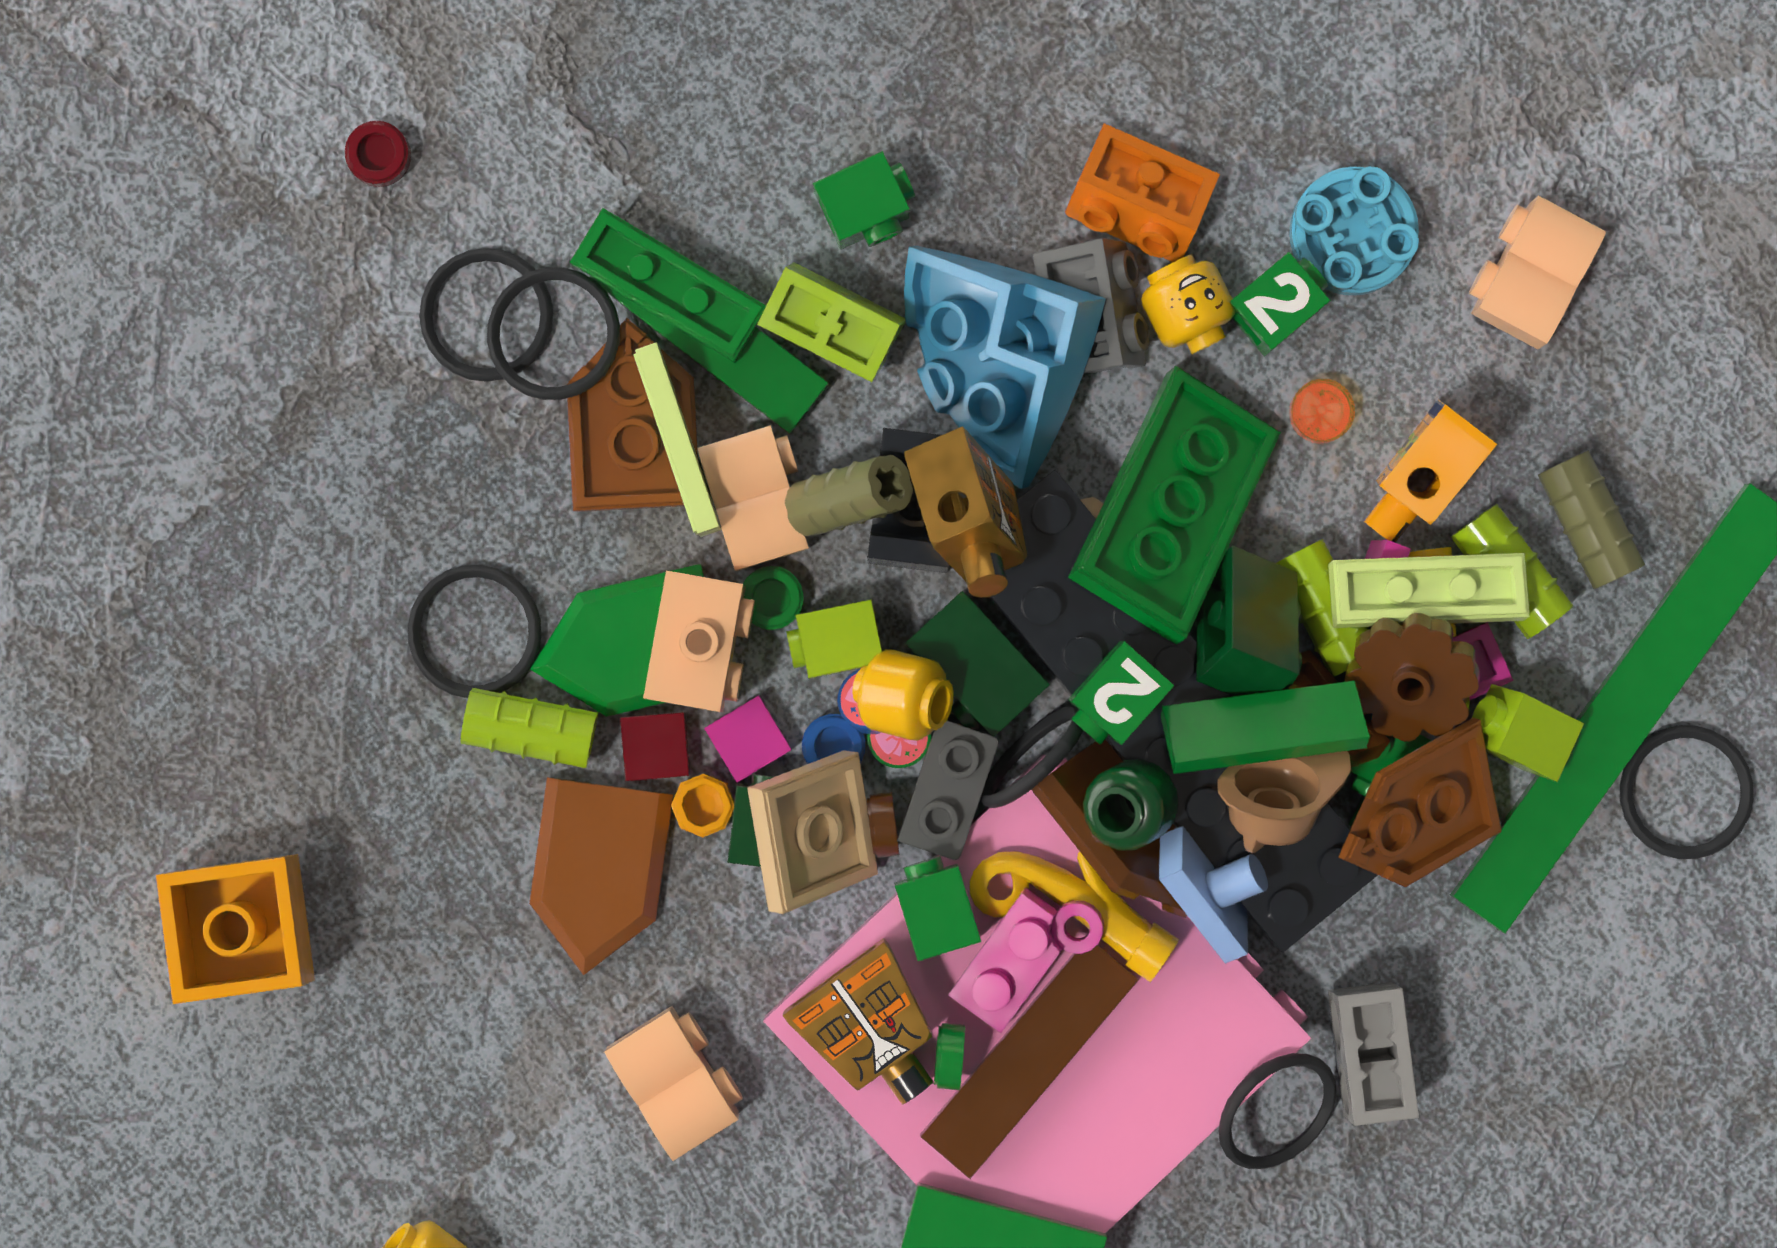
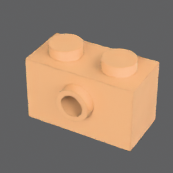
M666 570L644 699L723 712L725 700L737 702L743 664L732 662L737 636L749 637L755 600L744 599L746 587L743 584Z

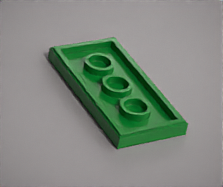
M1174 366L1166 373L1068 578L1177 645L1185 640L1281 432L1178 366Z

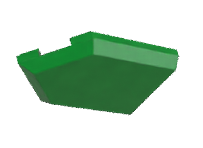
M701 564L672 570V572L704 577ZM666 572L577 593L530 670L606 717L666 703L643 698Z

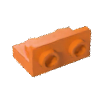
M1104 123L1080 175L1065 214L1080 221L1093 231L1105 232L1137 246L1150 256L1175 262L1184 257L1197 231L1220 174Z

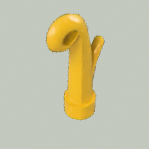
M1018 851L998 852L982 860L974 869L970 879L971 898L974 905L980 911L992 917H1004L1024 888L1029 889V883L1059 906L1073 900L1085 901L1094 905L1101 913L1104 921V932L1101 939L1127 960L1125 966L1149 982L1157 975L1179 941L1177 937L1155 922L1150 924L1132 909L1119 894L1112 892L1080 851L1078 852L1077 860L1085 881L1040 857ZM997 874H1011L1013 890L1011 895L1005 900L994 899L990 896L987 889L990 880ZM1073 916L1090 929L1088 922L1084 918Z

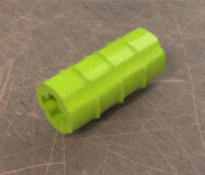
M1496 503L1454 533L1451 538L1464 555L1524 553L1530 617L1524 621H1514V623L1526 639H1529L1566 614L1573 607V604L1558 586L1557 578H1552L1537 558L1538 553L1533 552L1519 534V527H1515Z
M1321 539L1276 562V564L1297 572L1298 601L1301 605L1299 623L1304 625L1315 646L1314 651L1319 653L1326 669L1335 677L1345 672L1347 665L1355 659L1356 639L1361 633L1370 630V628H1333L1328 564L1333 558L1324 540Z
M472 688L464 713L460 742L465 745L489 749L491 753L496 750L521 755L522 759L531 757L551 761L554 765L562 763L587 768L594 741L598 712L573 708L568 703L563 706L538 701L536 697L528 699L507 695L505 691L497 693Z

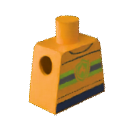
M1438 399L1376 481L1379 486L1387 492L1364 522L1385 539L1395 543L1417 515L1431 525L1484 462L1497 443ZM1425 467L1432 469L1434 480L1424 492H1415L1409 489L1407 481L1417 468Z

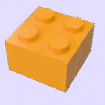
M298 854L171 871L156 875L173 1004L301 987L315 981Z

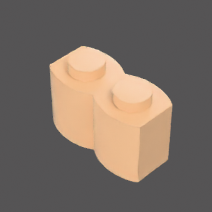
M1539 195L1529 203L1527 208L1517 204L1510 213L1498 237L1507 242L1500 260L1497 264L1487 260L1469 291V294L1478 298L1471 314L1526 344L1540 349L1549 342L1559 325L1576 288L1595 257L1606 231Z
M770 425L697 448L735 571L809 549L806 537L797 532L790 524L785 506L787 491L790 489L786 475L798 472L787 435L775 439Z
M671 1006L607 1046L604 1053L624 1087L638 1105L658 1141L672 1161L736 1122L739 1119L740 1113L735 1104L741 1101L743 1097L734 1080L723 1066L714 1072L706 1061L701 1050L708 1046L709 1043L694 1017L689 1012L679 1017Z

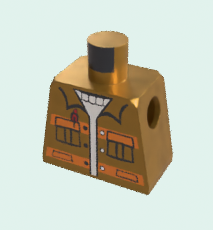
M963 426L905 451L904 455L933 548L967 582L971 595L990 597L1002 592L1008 585L1005 570L1022 564L1027 557L1013 482ZM958 492L965 494L967 497L962 498Z
M885 938L794 1002L783 1012L782 1016L787 1023L857 1091L881 1075L903 1105L918 1096L934 1082L913 1053L914 1050L932 1037V1032Z

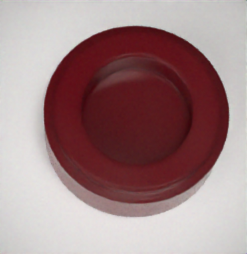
M369 121L359 125L349 135L345 145V160L350 171L361 182L373 187H386L398 182L406 174L411 162V150L407 139L395 126L384 121Z

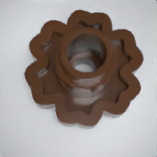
M1422 613L1409 615L1402 626L1394 620L1382 618L1373 624L1371 630L1361 633L1356 639L1355 659L1347 665L1345 682L1355 681L1363 713H1372V727L1379 734L1393 735L1395 738L1406 742L1416 739L1422 729L1431 735L1442 736L1451 731L1454 725L1465 721L1469 714V697L1479 689L1480 670L1475 662L1476 656L1473 646L1467 642L1453 641V628L1449 622L1442 619H1432Z

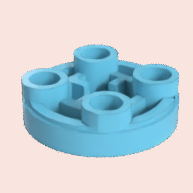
M1345 167L1321 176L1302 194L1293 210L1290 221V244L1297 262L1303 257L1308 259L1328 284L1326 290L1341 295H1364L1387 286L1408 266L1418 249L1419 243L1418 218L1410 197L1395 180L1378 167Z

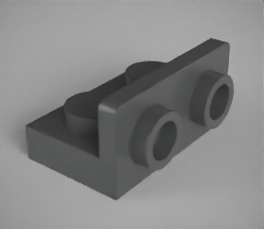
M1101 238L1033 254L1037 276L1106 298L1095 341L1083 375L1117 368H1137L1146 365L1144 351L1149 346V331L1144 317L1138 313L1134 291L1139 282L1138 265L1133 253L1127 249L1124 241Z
M946 721L938 730L933 731L930 745L897 841L952 860L960 858L998 747L997 738Z

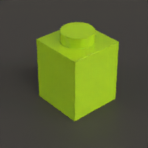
M871 600L796 615L798 629L786 631L793 667L795 669L806 666L809 679L861 669L863 666H867L874 656L882 652Z
M1494 684L1490 685L1486 696L1478 703L1472 718L1481 720L1487 753L1523 771L1558 782L1584 725V723L1525 693Z

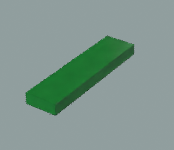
M592 278L609 296L789 435L829 386L828 382L758 328L755 329L737 361L734 363Z

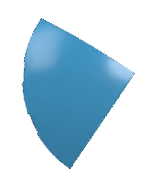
M909 246L904 285L905 320L907 326L914 327L918 331L925 363L917 369L924 390L936 412L949 414L958 428L963 426L1015 486L1021 489L1027 488L1046 458L1068 413L1095 341L1106 298L998 264L926 247Z

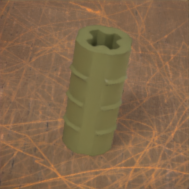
M1589 450L1538 474L1549 497V505L1553 506L1564 528L1563 533L1568 536L1577 554V562L1581 563L1593 589L1606 585L1645 566L1633 541L1634 535L1629 533L1619 512L1620 506L1615 504L1604 482L1606 477L1601 476Z
M894 455L878 456L862 462L853 461L850 466L844 468H832L830 472L822 475L812 474L809 479L794 483L787 491L785 506L788 520L797 532L803 536L819 535L833 530H843L846 526L856 523L864 524L866 520L876 517L885 518L887 514L904 509L911 500L913 487L910 482L909 470L900 459Z

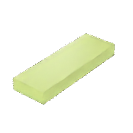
M657 342L636 349V353L633 355L693 532L703 537L720 531L722 529L661 349Z
M1524 553L1332 560L1328 564L1333 628L1372 627L1375 622L1382 618L1394 620L1402 625L1405 619L1413 613H1422L1432 619H1442L1450 624L1524 621L1530 617Z

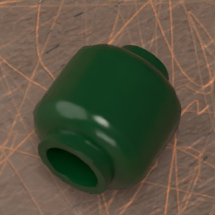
M1138 759L1125 760L1098 774L1087 788L1083 807L1085 821L1091 833L1104 845L1117 850H1137L1150 844L1167 832L1175 821L1179 804L1177 789L1171 777L1158 765Z

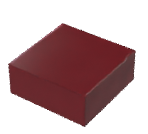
M685 712L620 718L625 781L690 776Z

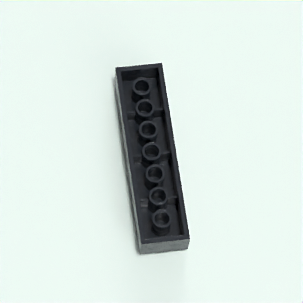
M1054 469L1017 500L1027 557L1022 564L1005 570L1008 580L1007 587L1002 592L989 598L1069 696L1077 690L1119 641H1125L1174 685L1122 745L1116 743L1110 736L1106 740L1123 761L1142 759L1158 765L1171 777L1177 789L1179 804L1174 824L1177 828L1183 826L1212 863L1214 869L1250 854L1257 857L1265 871L1268 889L1242 900L1240 903L1269 941L1284 953L1378 875L1338 858L1350 830L1328 803L1321 809L1313 828L1303 840L1295 844L1283 846L1264 845L1256 853H1250L1245 850L1243 835L1235 829L1230 821L1229 806L1226 805L1218 794L1217 781L1228 767L1178 774L1173 773L1161 721L1162 707L1234 696L1196 681L1197 642L1190 634H1188L1185 640L1176 645L1068 578L1096 519Z

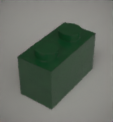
M1235 546L1230 547L1226 551L1197 614V682L1232 696L1280 691L1294 683L1302 665L1298 641V621L1301 615V605L1298 601L1297 572Z
M963 591L954 597L905 643L912 651V655L935 660L940 664L946 673V679L950 681L953 687V697L957 701L952 704L951 713L964 727L978 732L984 729L988 735L993 737L1049 686L1047 681Z

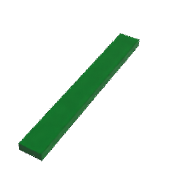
M1751 483L1744 484L1576 718V720L1584 723L1558 782L1535 775L1500 824L1501 832L1490 838L1450 896L1497 930L1506 934L1776 557V501Z

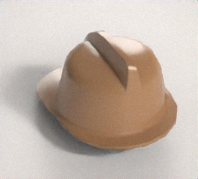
M1347 751L1228 767L1217 781L1218 794L1226 805L1229 806V817L1232 825L1243 835L1245 850L1250 853H1256L1264 845L1283 846L1295 844L1303 840L1313 828L1321 809L1347 780L1351 772L1350 755Z

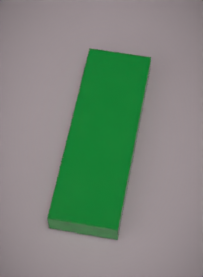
M604 208L601 209L570 261L572 266L734 363L757 328V324L766 308V305Z
M1355 681L1166 705L1162 707L1161 721L1174 774L1367 748L1370 738Z
M918 1182L901 1248H1104L1107 1236L1102 1232Z

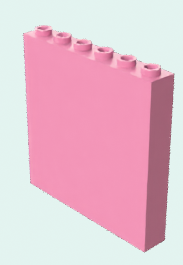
M1042 755L1041 757H1039V758H1038L1024 773H1022L1012 784H1014L1016 781H1018L1020 778H1022L1024 775H1026V774H1027L1032 768H1034L1046 755ZM1064 758L1054 770L1066 763L1067 760ZM1030 790L1025 795L1005 806L998 808L986 807L972 821L959 859L952 860L941 856L944 867L958 864L981 938L980 943L918 961L896 892L766 1014L763 1022L916 1185L919 1182L1106 1233L1219 1126L1221 1114L1228 1098L1249 1073L1276 1057L1297 1053L1311 1039L1300 1027L1308 1016L1282 989L1273 997L1256 980L1264 969L1249 953L1225 964L1188 916L1183 918L1162 910L1161 902L1141 895L1134 900L1120 895L1132 909L1150 924L1155 922L1179 939L1177 945L1154 979L1149 982L1125 966L1127 960L1100 939L1098 945L1138 979L1137 983L971 1179L920 1137L921 1132L957 1090L937 1089V1085H934L933 1082L918 1096L902 1105L880 1075L857 1091L782 1016L786 1008L885 938L932 1032V1037L914 1050L913 1053L933 1081L938 1027L942 1026V1023L965 1025L962 1085L1073 954L1063 949L1002 1033L948 996L953 986L1003 919V917H992L984 914L974 905L971 898L970 879L974 869L982 860L998 852L1018 851L1040 857L1085 881L1077 860L1079 850L1033 791ZM997 874L990 880L987 889L991 897L996 900H1005L1011 895L1013 890L1011 874ZM1029 883L1028 890L1056 910L1061 907ZM1070 917L1066 921V930L1071 936L1082 938L1089 934L1090 929L1075 917ZM1271 1074L1270 1076H1268L1267 1078H1265L1263 1081H1261L1260 1083H1258V1084L1252 1089V1091L1245 1097V1099H1244L1243 1102L1240 1104V1106H1241L1257 1089H1259L1273 1074Z

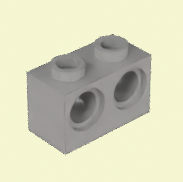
M1392 982L1328 990L1344 1117L1354 1126L1419 1118L1403 988Z

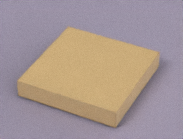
M843 750L747 788L769 912L785 914L878 874L876 857L873 854L868 808L858 752Z

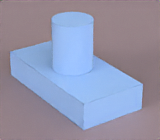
M1183 826L1165 833L1160 837L1159 880L1225 964L1248 955L1247 910L1240 901L1268 889L1267 877L1260 861L1255 855L1250 854L1214 869L1212 863Z

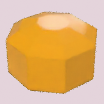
M704 773L680 783L671 807L681 829L703 838L727 828L734 811L735 801L726 782Z

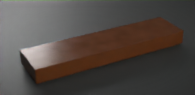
M1099 945L1083 954L1073 953L960 1086V1090L954 1093L921 1132L920 1137L971 1179L1132 989L1138 979Z

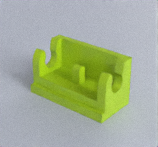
M793 262L784 268L757 325L873 382L875 376L882 369L887 359L886 356L893 342L900 334L906 320L904 317Z

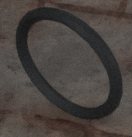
M481 248L468 250L456 255L437 269L428 281L422 295L419 318L421 332L427 347L441 365L452 373L466 379L490 382L503 380L504 378L498 373L496 367L488 369L471 367L452 357L439 342L434 330L432 317L434 301L439 288L459 268L471 263L490 261L510 266L522 275L535 270L532 265L515 254L500 249ZM545 281L532 285L540 308L539 328L534 341L525 353L515 361L508 363L517 374L537 359L545 348L552 331L553 307L551 295Z
M546 267L524 274L515 279L501 292L492 307L488 320L487 344L491 360L498 373L510 386L534 398L562 400L578 396L587 391L606 375L615 360L620 344V322L616 307L609 294L595 280L582 272L565 267ZM548 280L570 282L588 291L599 303L607 324L606 345L603 355L596 366L585 377L572 384L560 387H544L530 383L520 377L508 364L500 342V326L504 313L511 301L524 289L533 284Z
M481 564L462 565L446 570L432 579L415 600L407 626L410 651L421 673L437 688L451 695L464 698L469 697L472 688L502 693L517 684L531 669L538 655L542 638L541 618L537 605L527 588L514 576L498 568ZM480 577L493 580L505 586L517 597L524 608L528 620L529 636L522 658L510 673L495 682L470 686L456 683L444 677L432 666L425 655L421 642V623L430 600L439 590L452 582L464 578Z
M1075 706L1061 708L1040 720L1016 740L988 773L981 794L982 803L990 808L1005 806L1025 795L1046 778L1068 755L1083 732L1073 720L1058 743L1034 768L1014 784L994 794L999 783L1012 766L1041 738L1061 724L1070 721L1079 709Z
M1676 725L1659 730L1647 737L1623 769L1620 780V804L1624 818L1634 835L1650 849L1661 855L1676 859H1699L1713 855L1727 847L1742 832L1750 817L1754 801L1752 776L1741 752L1724 736L1711 729L1695 725ZM1679 738H1694L1708 742L1718 748L1731 761L1740 783V802L1731 824L1718 837L1696 846H1678L1666 843L1654 836L1643 825L1633 801V783L1643 759L1661 744Z
M1292 1053L1263 1063L1249 1073L1228 1098L1221 1114L1218 1130L1219 1141L1226 1157L1236 1165L1247 1169H1266L1291 1160L1304 1151L1319 1136L1328 1123L1334 1109L1337 1095L1336 1080L1330 1067L1320 1058L1310 1054ZM1297 1066L1314 1070L1320 1076L1323 1083L1324 1095L1318 1114L1310 1126L1291 1144L1270 1155L1250 1156L1237 1149L1232 1138L1233 1119L1238 1107L1252 1089L1271 1074L1284 1068Z

